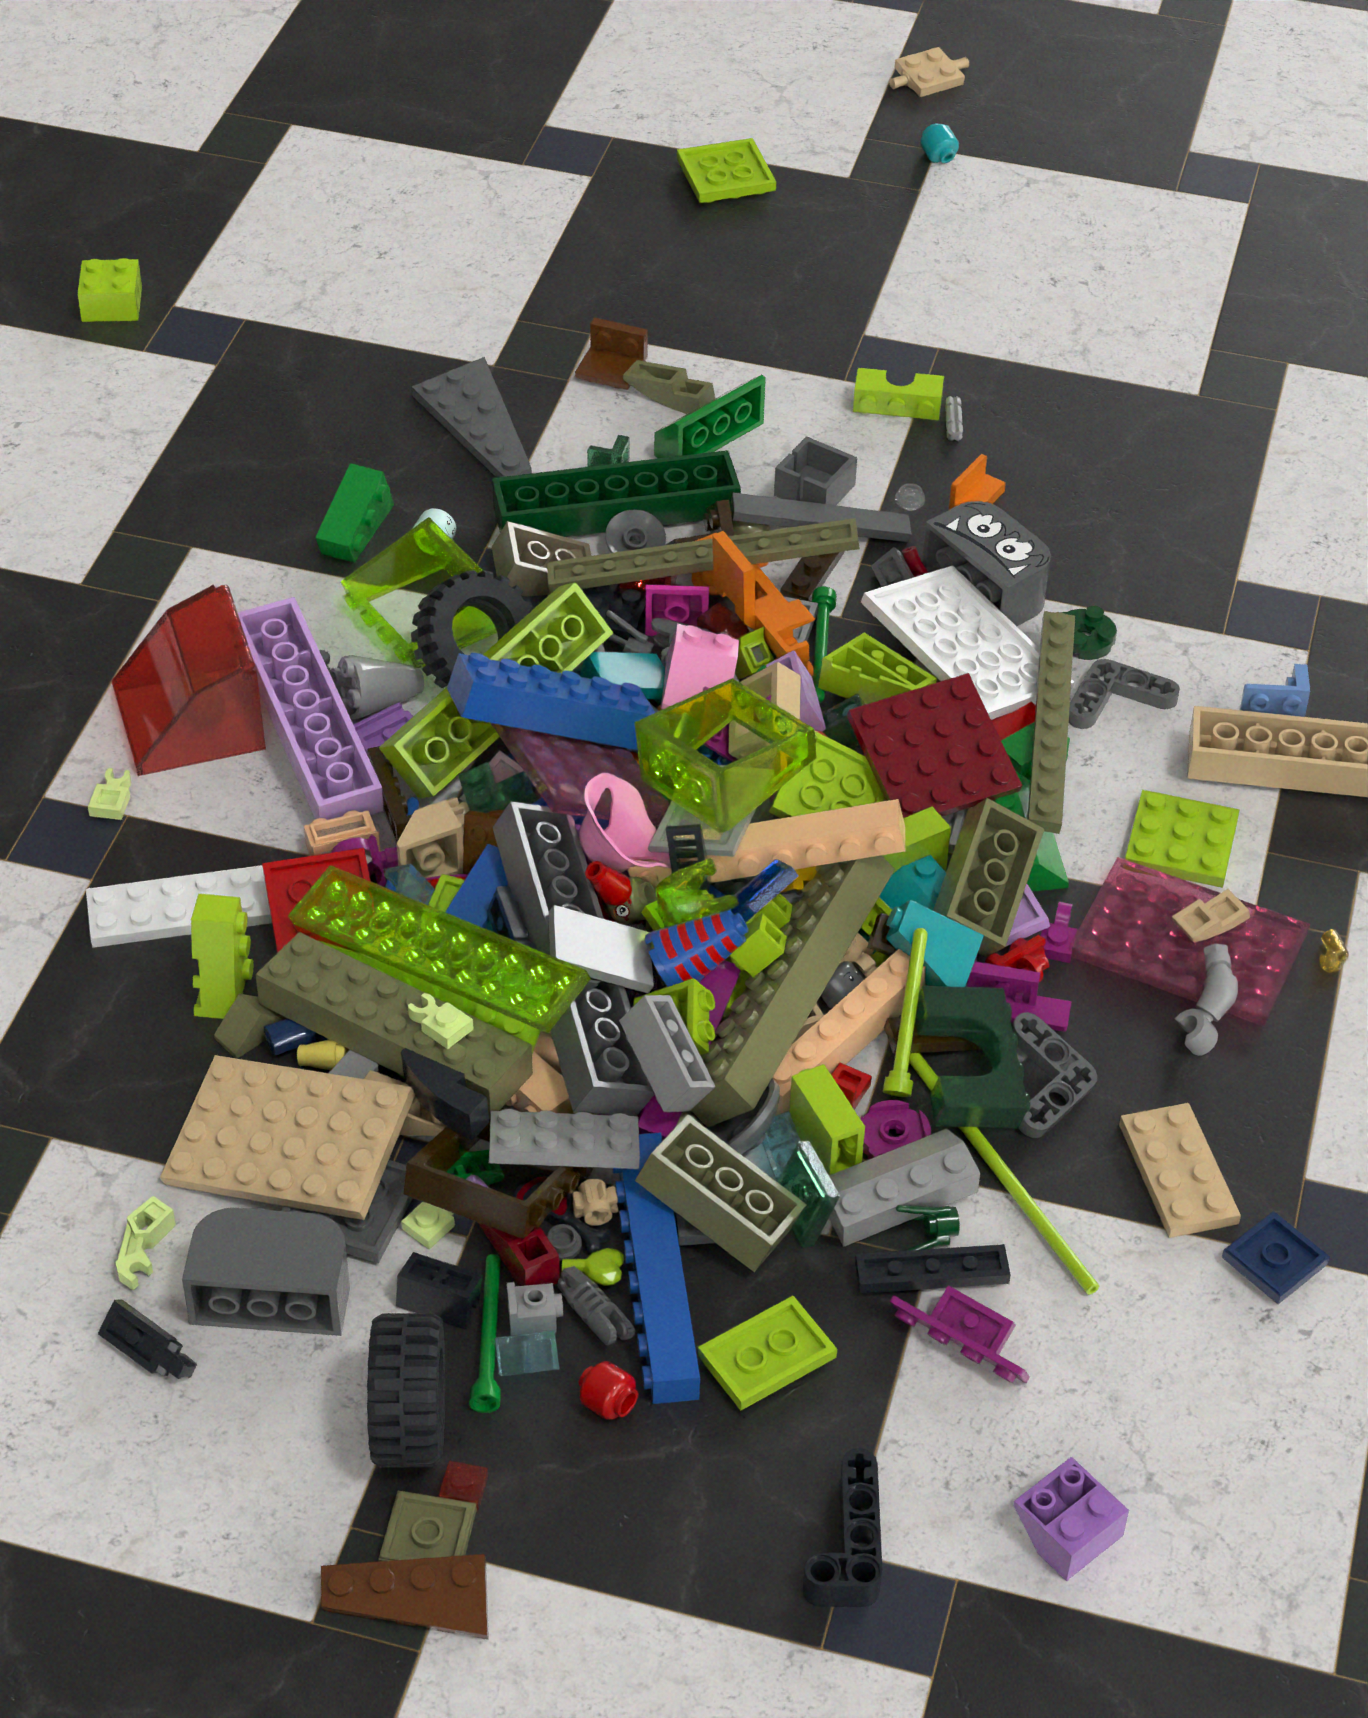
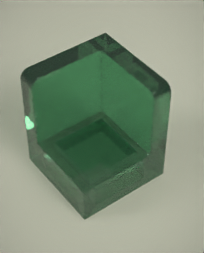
M618 435L612 449L590 445L587 450V467L629 462L630 437Z

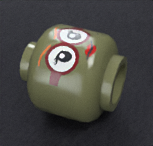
M640 877L629 878L632 893L624 904L614 906L603 902L606 915L609 918H613L616 923L628 926L646 920L641 913L646 905L657 900L653 886Z

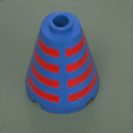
M730 910L652 931L645 935L646 944L651 941L653 942L654 948L648 952L659 975L667 987L693 978L700 982L746 942L745 933L749 932L739 913L734 915Z

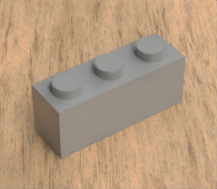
M645 995L619 1020L626 1038L641 1064V1069L646 1075L656 1095V1099L664 1112L690 1111L716 1087L670 995Z

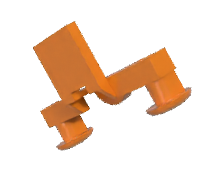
M724 531L696 540L712 539L713 570L692 573L691 581L693 585L709 587V595L721 594L722 597L727 596L735 605V613L744 624L754 630L764 627V639L768 647L777 656L774 660L794 650L813 677L814 668L811 662L808 661L809 643L806 640L798 643L793 637V629L811 623L815 618L799 599L788 602L760 569L767 566L768 562L751 564Z

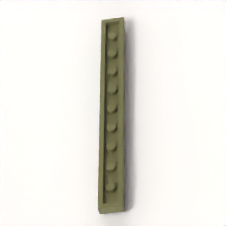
M856 518L728 536L751 564L860 549ZM712 539L547 562L549 590L552 593L559 586L574 582L577 583L580 589L710 571L713 570Z
M1044 611L1041 628L1027 820L1044 828V832L1060 834L1063 819L1075 616L1062 612Z

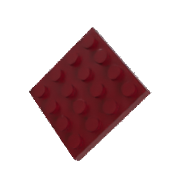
M969 673L848 711V720L885 801L899 799L903 818L932 806L942 817L973 807L986 798L995 800L1020 792L1022 788L1020 779Z

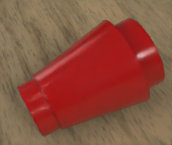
M594 861L588 865L585 876L589 879L604 903L619 906L630 898L632 886L630 879L626 875L602 864L600 861Z

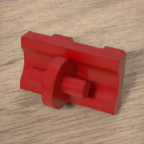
M1040 935L1028 941L1019 938L1012 942L1008 953L1003 956L993 953L985 959V963L1040 972L1039 982L1043 980V971L1050 967L1044 952L1046 941Z

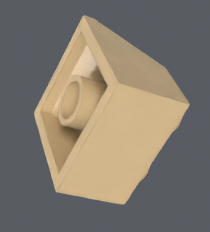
M446 800L415 810L397 842L400 886L420 879L441 876V874H463V828Z

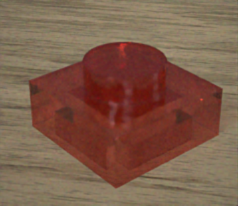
M449 1461L439 1497L476 1503V1508L479 1510L488 1479V1468Z

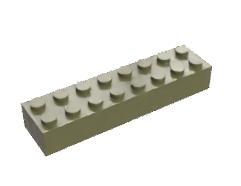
M301 932L255 974L260 1005L402 1076L404 1074L400 1052L404 1048L464 1073L466 1088L487 1096L490 1120L491 1111H499L533 1074L531 1044L463 1012L473 1019L474 1029L447 1049L423 1033L421 1023L414 1022L409 1017L408 1005L410 1003L418 1008H424L421 995L424 992ZM434 997L435 1004L438 1007L445 1004V1002Z

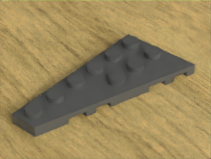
M485 357L412 386V396L496 478L532 473L531 465Z

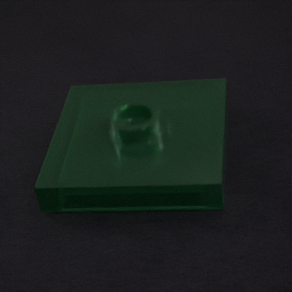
M801 1141L797 1143L778 1183L807 1204L792 1226L796 1237L804 1248L815 1245L840 1198V1194L809 1141Z

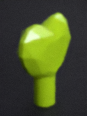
M605 1248L592 1253L587 1259H563L562 1270L575 1266L593 1282L602 1286L613 1285L621 1280L622 1271L620 1266L624 1263V1254L616 1249Z

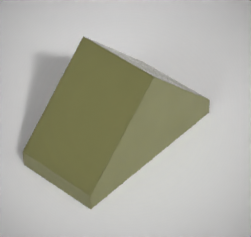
M239 994L215 1032L214 1038L234 1058L238 1059L267 1040L264 1026L284 1020L286 1017L260 1005L257 996Z

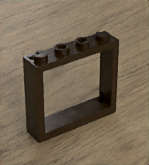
M489 1119V1123L473 1141L446 1126L407 1162L403 1194L524 1239L535 1227L541 1226L544 1218L552 1210L555 1211L559 1207L561 1200L568 1193L572 1194L575 1191L578 1183L584 1177L590 1176L594 1167L557 1166L558 1168L525 1201L447 1173L446 1171L480 1139L490 1142Z

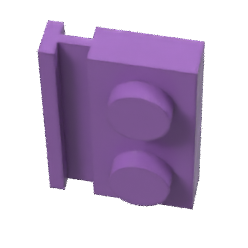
M400 702L354 724L367 756L368 748L381 746L413 717L408 710L405 711L402 708Z

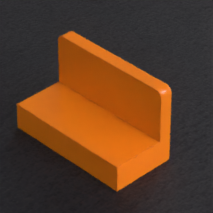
M981 454L952 483L949 510L962 503L971 501L993 504L1005 492L1006 482L985 474L987 456Z

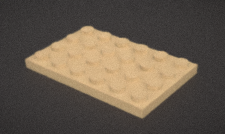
M215 1055L160 1178L165 1185L365 1220L415 1093L410 1086Z

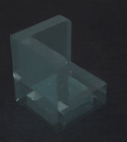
M412 864L387 868L384 876L396 887L397 893L390 913L398 921L424 916L434 893V887Z
M555 1330L495 1338L500 1376L559 1369Z

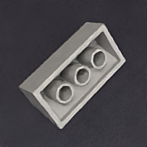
M944 1129L814 1181L813 1187L844 1247L923 1215L897 1212V1205L943 1207L978 1193L980 1171L965 1143L948 1129Z

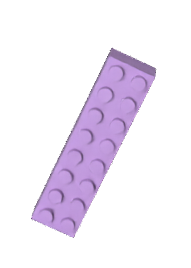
M295 597L234 613L235 639L315 819H334L342 817L346 812L352 810L358 812L369 810L370 815L383 812L382 786Z

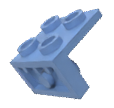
M1294 664L1292 677L1286 678L1285 685L1245 684L1240 710L1305 717L1310 695L1307 664Z

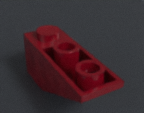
M478 1222L519 1286L550 1283L554 1285L558 1283L560 1278L559 1254L540 1227H535L522 1239Z

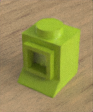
M764 627L737 638L739 646L735 674L738 680L754 675L762 665H767L774 661L764 639Z

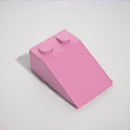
M677 623L667 653L661 709L676 713L684 711L691 716V712L688 711L689 705L694 700L700 701L702 699L703 687L705 686L729 701L738 658L739 640L733 639L726 634H715L701 630L696 626H685Z

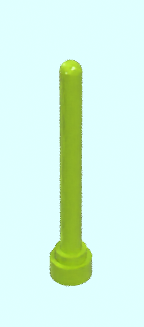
M917 928L913 933L894 1068L889 1071V1077H885L883 1093L892 1096L911 1097L913 1081L910 1080L911 1074L907 1072L928 936L924 928Z

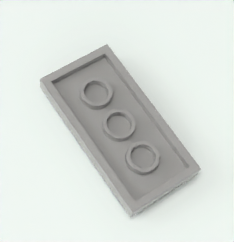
M513 1109L491 1111L489 1163L639 1169L638 1116H628L622 1113L592 1115L587 1112L564 1114L547 1110L540 1112H518Z

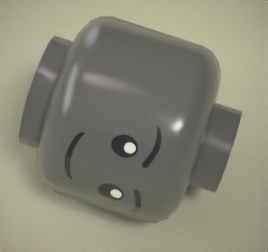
M843 961L836 968L822 992L821 998L831 1010L864 979L850 961Z

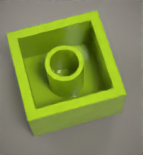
M138 259L82 260L78 287L82 322L138 321L142 292Z

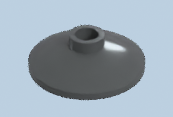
M626 510L611 519L606 528L605 541L609 551L615 553L664 546L666 543V533L661 522L652 514L642 510ZM637 540L640 544L635 545L629 541Z

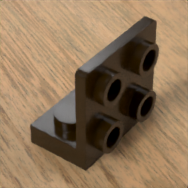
M729 500L716 501L706 508L707 513L703 514L705 530L710 531V534L674 539L665 545L692 542L724 531L728 536H734Z

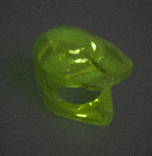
M712 858L681 869L663 879L656 886L658 914L664 924V928L724 912L739 905V901L735 896L727 895L714 898V895L709 893L697 894L706 878L713 876L717 872Z

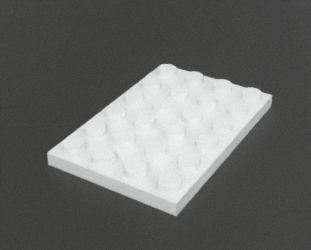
M954 566L864 593L861 603L940 681L969 673L991 720L1012 713L1031 701L1036 704L1040 648ZM1071 679V690H1072L1073 685H1074V683H1075L1072 679Z

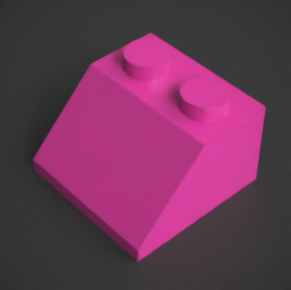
M646 585L645 635H657V632L652 630L651 624L652 619L655 618L672 620L708 630L709 587Z

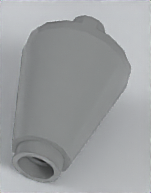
M348 655L342 657L337 668H332L330 672L350 719L362 718L398 702L415 697L417 693H422L424 689V676L420 668L395 662Z

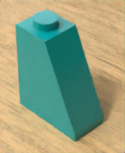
M912 900L899 907H894L887 920V926L890 929L886 939L896 950L900 949L910 956L913 933L917 928H924L928 933L923 966L926 967L925 983L946 1004L960 999L984 935Z

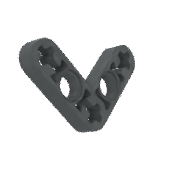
M1099 659L1092 664L1070 702L1069 723L1079 729L1092 727L1112 693L1159 709H1171L1177 705L1180 688L1171 679L1113 660ZM1106 674L1104 681L1100 680V676ZM1127 682H1139L1142 686L1133 687L1128 685ZM1097 691L1101 696H1090L1086 692ZM1084 707L1088 708V712L1085 711L1083 714H1081Z
M1027 1012L1019 1014L1009 1028L1010 1039L1053 1080L1025 1105L1018 1116L1017 1124L1021 1132L1026 1136L1040 1138L1089 1094L1097 1082V1073L1087 1060L1035 1014ZM1028 1027L1032 1030V1033L1028 1032L1027 1034H1025L1021 1031V1029H1026ZM1042 1038L1043 1041L1040 1044V1046H1036L1035 1043H1038L1039 1040ZM1046 1048L1057 1050L1061 1055V1060H1050L1045 1055L1044 1050ZM1079 1075L1084 1077L1085 1080L1080 1081L1074 1087V1089H1072L1070 1083L1072 1082L1074 1077H1078ZM1056 1092L1061 1094L1066 1100V1105L1058 1106L1052 1103L1049 1093ZM1043 1109L1046 1114L1042 1120L1035 1124L1031 1122L1030 1118H1034Z

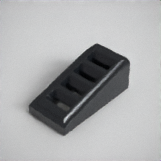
M701 824L666 826L674 892L709 890L711 876ZM694 835L695 839L676 840V836ZM696 846V850H678V847ZM694 857L698 859V861L681 862L680 858ZM699 868V872L683 873L682 869Z

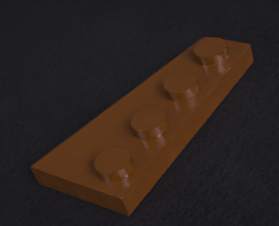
M485 1554L324 1565L321 1566V1607L323 1611L373 1620L379 1618L396 1621L397 1624L436 1628L437 1631L453 1634L455 1632L470 1634L476 1638L489 1640Z

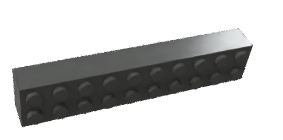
M510 802L492 828L514 901L518 902L519 915L523 926L528 930V940L535 944L536 952H538V957L535 963L532 964L534 976L536 979L557 987L546 1018L573 1112L605 1115L622 1113L628 1116H637L655 1093L642 1071L641 1064L619 1022L631 1009L625 987L555 968L550 963L548 912L553 905L604 919L595 889L585 876L588 866L571 810Z

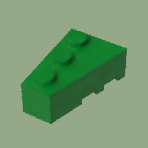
M350 463L315 537L321 554L355 563L394 506L390 487L387 484L384 472Z

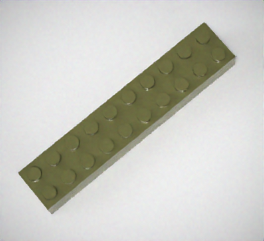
M882 855L816 866L817 873L815 877L804 886L802 898L792 907L790 921L780 929L787 936L784 953L755 977L749 976L745 982L747 986L745 991L730 1007L732 1010L731 1014L716 1029L715 1033L717 1036L713 1043L709 1045V1053L700 1055L716 1087L695 1105L691 1111L707 1127L755 1108L895 869Z

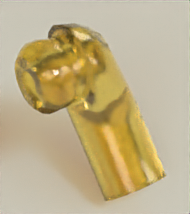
M1328 930L1321 937L1327 948V953L1325 955L1321 953L1319 962L1324 971L1333 973L1342 968L1349 958V952L1337 931Z

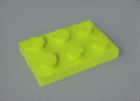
M791 1296L698 1347V1357L737 1407L743 1410L837 1358V1348L798 1300Z

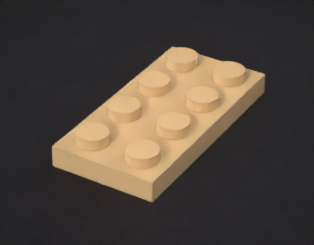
M1189 1103L1122 1115L1120 1117L1119 1126L1169 1238L1239 1224L1241 1214Z

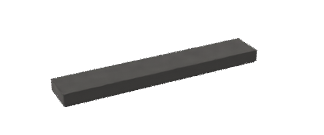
M734 492L731 497L733 521L790 528L856 518L858 536L909 542L911 537L908 514Z

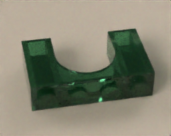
M922 986L919 992L915 1017L918 1035L956 1036L967 1039L978 1045L985 1052L992 1066L991 1073L979 1077L939 1076L930 1094L935 1126L1018 1128L1026 1112H1029L1031 1105L1030 1095L1024 1089V1066L1018 1060V1037L1012 1031L1010 1022L1012 1009L1010 1003L1006 1002L1004 988Z

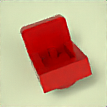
M840 1062L832 1073V1077L855 1110L871 1086L872 1076Z

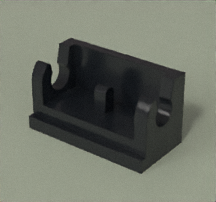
M413 1252L397 1275L396 1306L415 1313H434L443 1322L466 1329L471 1319V1308L477 1309L479 1305L483 1274Z

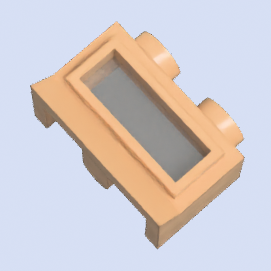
M352 810L346 812L342 817L329 820L318 818L310 824L304 825L305 844L309 856L331 851L339 842L348 838L360 837L368 839L371 834L376 837L380 852L379 831H376L369 810L364 812Z

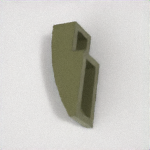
M636 360L623 374V380L639 392L668 408L684 414H688L715 399L713 383L688 379L685 368Z

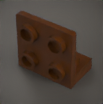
M594 317L590 323V348L576 369L575 378L628 390L631 385L623 380V374L636 360L646 361L648 357V329Z

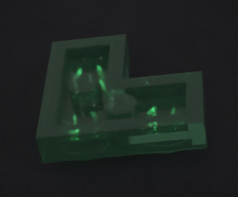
M485 762L458 775L469 811L488 813L493 810H505L510 802L531 804L538 801L531 778L526 770L497 783L489 762Z

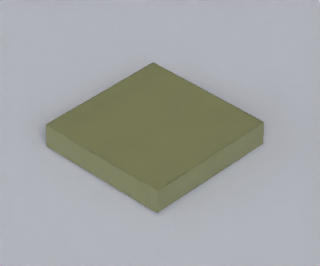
M398 1490L378 1561L465 1555L477 1511L476 1503Z

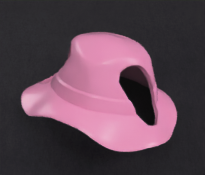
M601 773L592 778L585 788L584 798L588 811L579 831L580 844L586 856L592 862L600 861L602 864L618 872H623L634 866L671 868L669 853L650 852L648 850V846L657 829L647 815L639 791L629 782L610 773ZM605 788H608L611 791L612 802L609 825L603 831L594 814V809ZM640 859H641V860L652 859V860H654V861H656V862H652V861H636V860H640Z

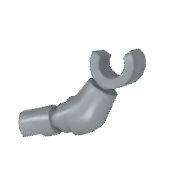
M1213 944L1204 947L1207 978L1204 981V990L1195 1006L1197 1009L1186 1010L1175 1018L1176 1022L1189 1033L1186 1035L1185 1046L1198 1056L1208 1053L1215 1046L1218 1033L1211 1022H1218L1235 1003L1238 994L1237 978L1232 974L1227 945Z

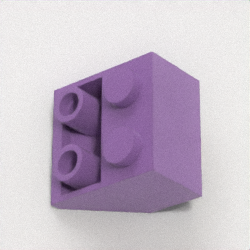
M1073 1457L1067 1459L1014 1501L1013 1505L1037 1553L1066 1581L1123 1537L1129 1509Z

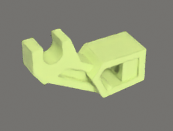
M154 1196L127 1216V1225L119 1257L115 1261L120 1282L132 1290L139 1286L138 1278L133 1274L134 1272L143 1271L148 1276L153 1273L152 1263L144 1250L153 1249L176 1226L173 1209ZM146 1225H148L146 1230H141Z

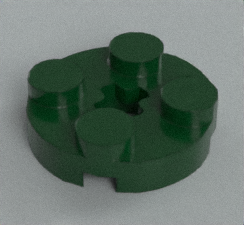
M1089 606L1086 609L1062 612L1075 616L1073 653L1079 654L1078 659H1099L1111 652V647L1115 645L1117 628L1115 623L1108 616L1104 615L1102 608Z

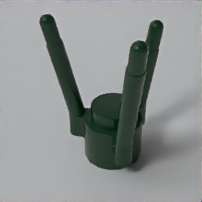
M896 1206L897 1212L923 1214L911 1220H924L926 1234L934 1236V1239L906 1250L932 1249L937 1246L950 1245V1237L959 1235V1215L954 1206Z

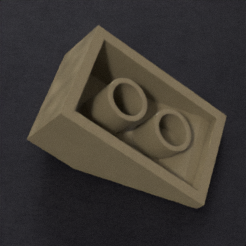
M508 521L492 545L497 577L502 575L510 580L508 585L510 587L518 585L524 591L521 595L526 597L551 594L548 586L547 562L591 556L589 543Z

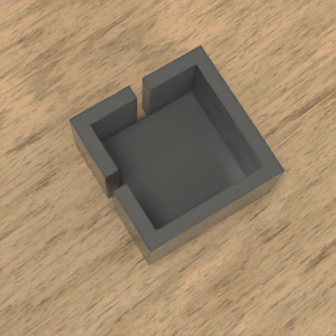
M806 436L792 450V454H788L775 467L774 496L781 499L837 505L856 484L857 457Z

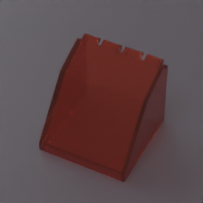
M211 585L166 609L111 681L137 776L266 750L258 677L256 670H252L255 667L250 648L247 646L248 642L241 626L236 606L232 604L234 600L228 585H221L217 588Z

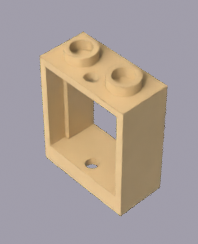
M776 662L731 686L730 755L747 762L750 766H754L772 757L778 749H787L800 742L801 675ZM771 695L770 721L756 728L757 702Z

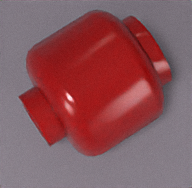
M603 1361L594 1367L586 1368L579 1379V1386L581 1387L579 1397L582 1404L602 1418L612 1420L624 1417L636 1404L638 1391L636 1390L634 1377L611 1362Z

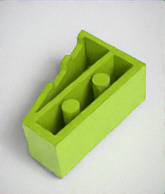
M864 632L822 659L818 688L856 702L869 704L934 684L937 678Z
M198 893L191 917L192 959L198 960L200 976H193V988H200L197 1002L194 1005V1016L224 1019L237 996L243 993L246 980L252 979L254 963L253 959H248L251 939L250 936L245 935L248 916L247 912H242L240 897Z

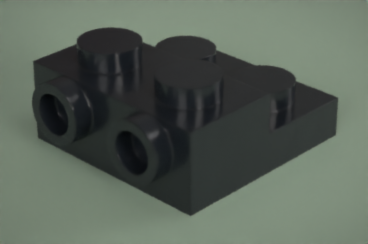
M620 583L581 589L613 631L614 635L627 641L630 636L635 638L608 617L606 612L608 610L612 611L639 631L646 613V592L622 588Z

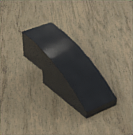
M404 1048L400 1052L403 1074L408 1086L412 1087L415 1097L437 1120L473 1141L489 1123L487 1096L466 1088L464 1073Z

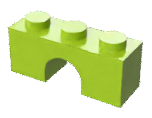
M858 368L854 389L853 412L939 420L944 376L915 373V379L911 384L896 386L887 381V370Z
M767 883L739 906L738 910L749 932L745 933L746 942L735 950L730 957L736 967L740 970H746L752 977H755L781 956L785 950L787 936L780 929L790 921L793 905L770 883Z

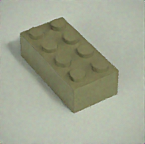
M988 798L967 811L933 910L984 935L978 954L984 957H988L1006 947L1044 833V828Z
M687 1115L656 1147L635 1179L637 1183L753 1272L758 1269L787 1235L807 1205L690 1115Z

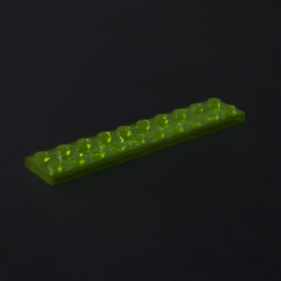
M331 865L288 915L294 925L546 1033L551 1031L591 980L585 969Z

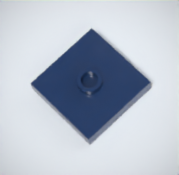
M1272 1211L1225 1248L1222 1254V1258L1277 1304H1280L1327 1266L1330 1259L1328 1254L1275 1211Z

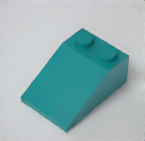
M928 855L902 866L893 873L879 897L892 910L894 907H899L909 900L934 910L946 872L931 855ZM860 928L858 933L869 943L870 937Z

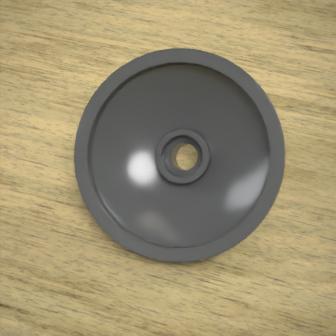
M773 1078L770 1080L753 1110L707 1127L705 1124L703 1126L740 1154L749 1149H755L763 1142L766 1137L765 1133L773 1122L780 1099L778 1083Z

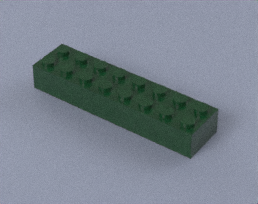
M728 450L492 478L493 507L500 532L508 521L563 537L606 533V528L611 519L626 510L648 512L655 516L663 526L702 521L703 514L707 513V507L716 501L729 500L731 510L732 493H741V486Z

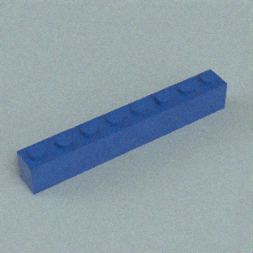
M661 1132L639 1134V1169L612 1168L613 1174L619 1173L620 1181H615L617 1203H624L625 1209L619 1211L621 1233L628 1232L629 1240L624 1241L625 1262L632 1263L634 1270L628 1271L630 1294L637 1293L638 1302H633L632 1304L634 1324L642 1325L643 1332L637 1334L639 1357H646L647 1366H642L644 1390L651 1389L653 1404L699 1400L700 1374L674 1211L635 1181L650 1154L662 1142Z

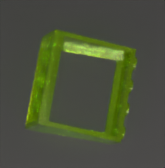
M428 517L340 583L346 592L343 595V599L353 611L356 609L360 611L361 619L369 628L376 627L378 637L386 646L390 643L394 646L392 650L402 663L408 661L414 668H422L425 666L422 658L416 660L413 652L418 649L417 642L408 644L369 602L443 568L452 577L456 574L460 575L465 571L475 570L479 573L483 570ZM462 606L454 615L452 631L455 642L460 650L497 633L492 620L483 611L475 607Z
M733 678L634 722L641 780L720 834L733 828L817 758V737L814 728ZM732 720L771 744L724 767L717 765L696 751Z

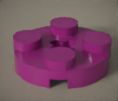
M887 1100L878 1102L869 1108V1112L864 1117L860 1118L865 1125L863 1152L868 1156V1160L931 1135V1126L926 1115L920 1110L918 1114L916 1111L909 1109V1104L903 1101ZM890 1129H895L897 1134L903 1135L891 1137L888 1133Z

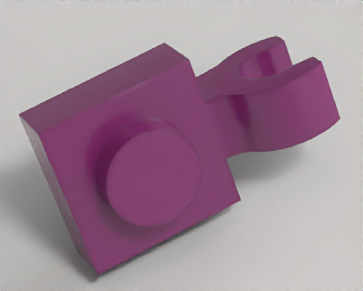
M1059 902L1054 924L1049 923L1050 927L1041 932V936L1046 941L1044 952L1047 959L1071 962L1078 930L1069 927L1073 904Z

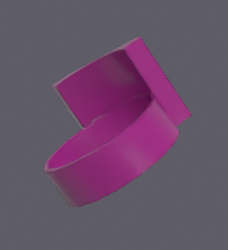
M372 834L368 839L360 837L348 838L334 846L331 853L359 848L370 851L372 860L367 864L369 876L375 873L377 885L382 888L386 885L383 869L389 868L390 870L398 867L397 847L385 848V851L379 852L376 837Z

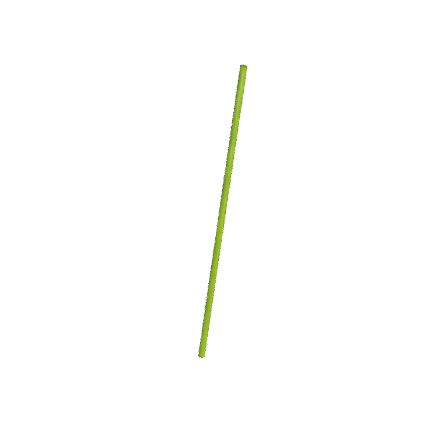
M910 1053L909 1063L1084 1291L1088 1295L1095 1293L1100 1285L922 1055L920 1053Z

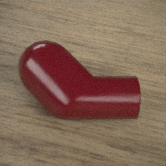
M910 546L902 550V555L914 577L928 573L921 561L916 546Z

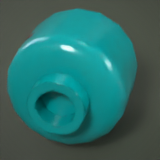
M935 123L928 126L922 133L920 145L931 162L948 163L954 159L959 149V141L948 125Z

